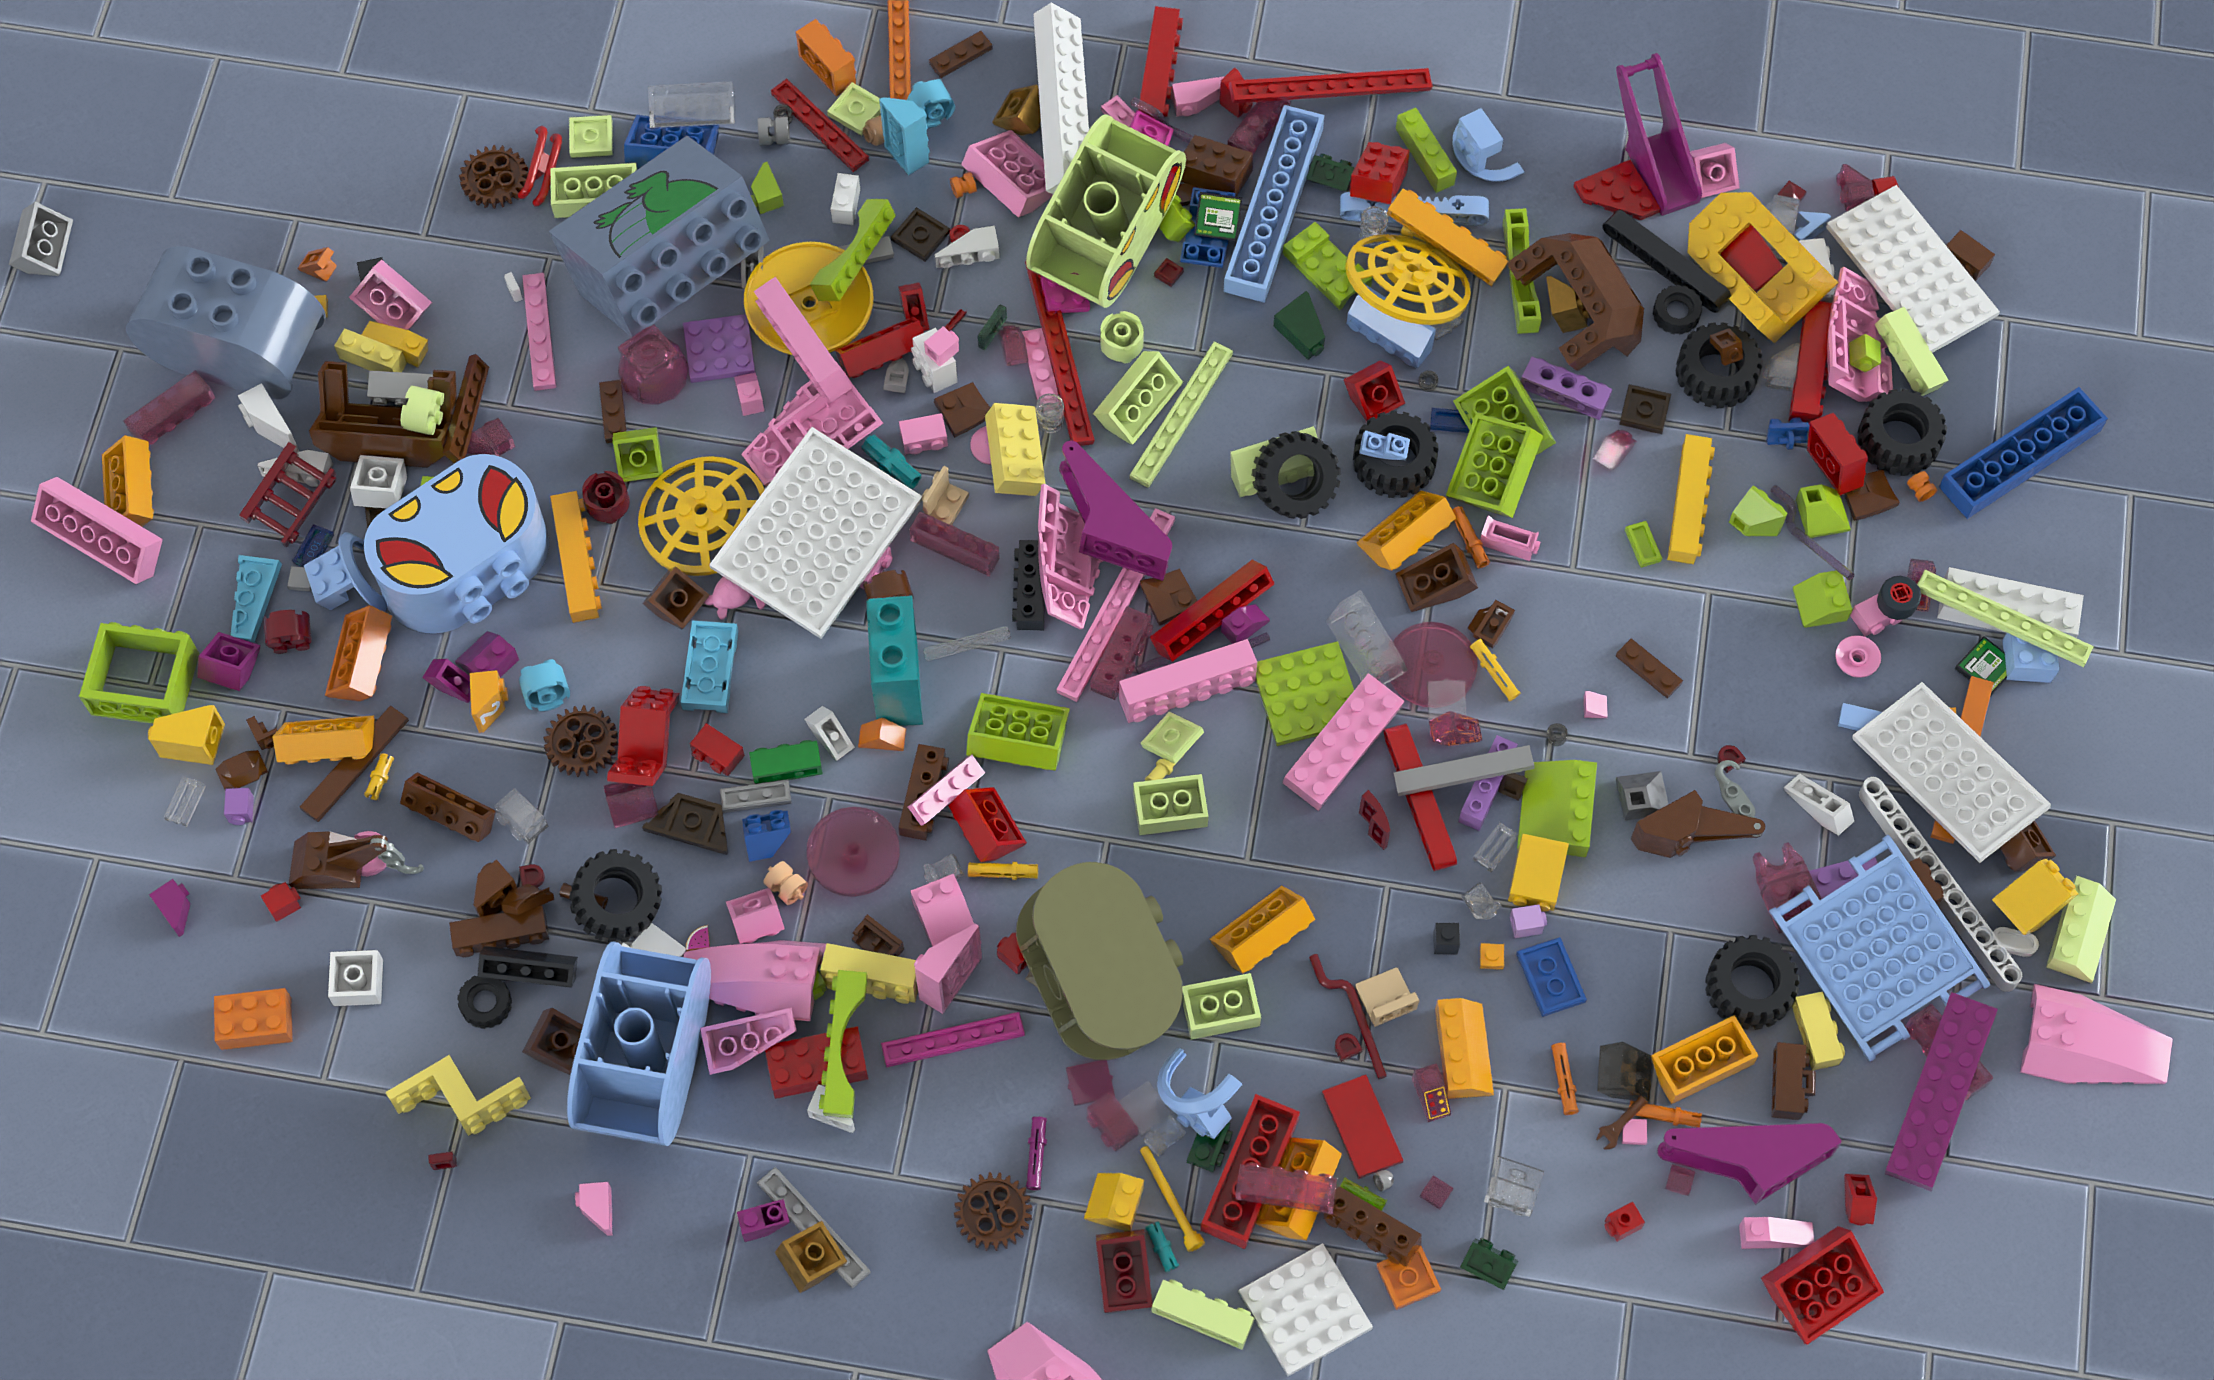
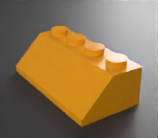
M124 435L102 454L104 505L143 527L153 519L154 515L152 508L153 491L151 489L152 472L150 470L149 459L151 453L149 451V442Z
M1421 490L1357 541V544L1379 567L1392 571L1400 567L1402 562L1409 556L1416 554L1421 546L1432 541L1437 533L1448 528L1450 523L1456 519V516L1446 497Z
M374 715L285 722L272 736L277 762H285V764L290 765L302 760H307L308 763H315L321 761V759L330 758V761L342 760L344 757H352V759L365 758L373 748Z
M1281 885L1211 937L1210 941L1230 966L1243 974L1252 970L1255 964L1262 959L1269 957L1278 947L1288 943L1298 932L1308 928L1309 924L1316 919L1302 896Z
M1463 998L1437 1000L1435 1012L1446 1098L1493 1096L1494 1091L1482 1004Z
M1735 1015L1651 1055L1659 1084L1671 1105L1754 1065L1759 1056Z
M1291 1137L1256 1224L1291 1239L1307 1240L1342 1153L1325 1140Z

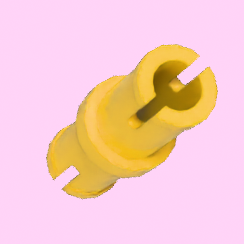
M381 753L375 770L371 771V780L364 793L367 798L372 795L371 800H378L383 784L388 781V772L394 761L392 756H389V759H387L388 754Z

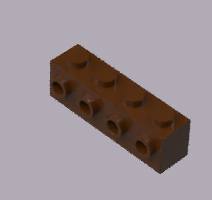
M918 744L898 826L900 836L927 841L928 833L932 834L934 820L931 818L926 824L920 825L908 806L941 779L943 770L947 771L949 757H946L945 748Z
M418 772L405 781L400 804L408 807L411 811L418 812L430 820L436 821L450 830L456 831L477 842H480L491 833L496 810Z
M1338 1186L1323 1208L1324 1219L1330 1226L1341 1228L1350 1238L1363 1241L1369 1249L1374 1252L1380 1251L1395 1264L1400 1263L1406 1267L1421 1246V1233Z

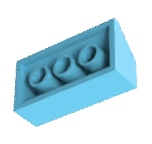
M882 97L879 101L884 147L904 171L910 175L929 163L928 127L925 119L927 115L921 106L918 107L913 101Z

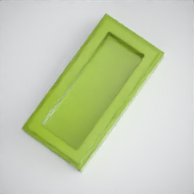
M1647 521L1625 527L1626 535L1640 568L1662 561V556Z

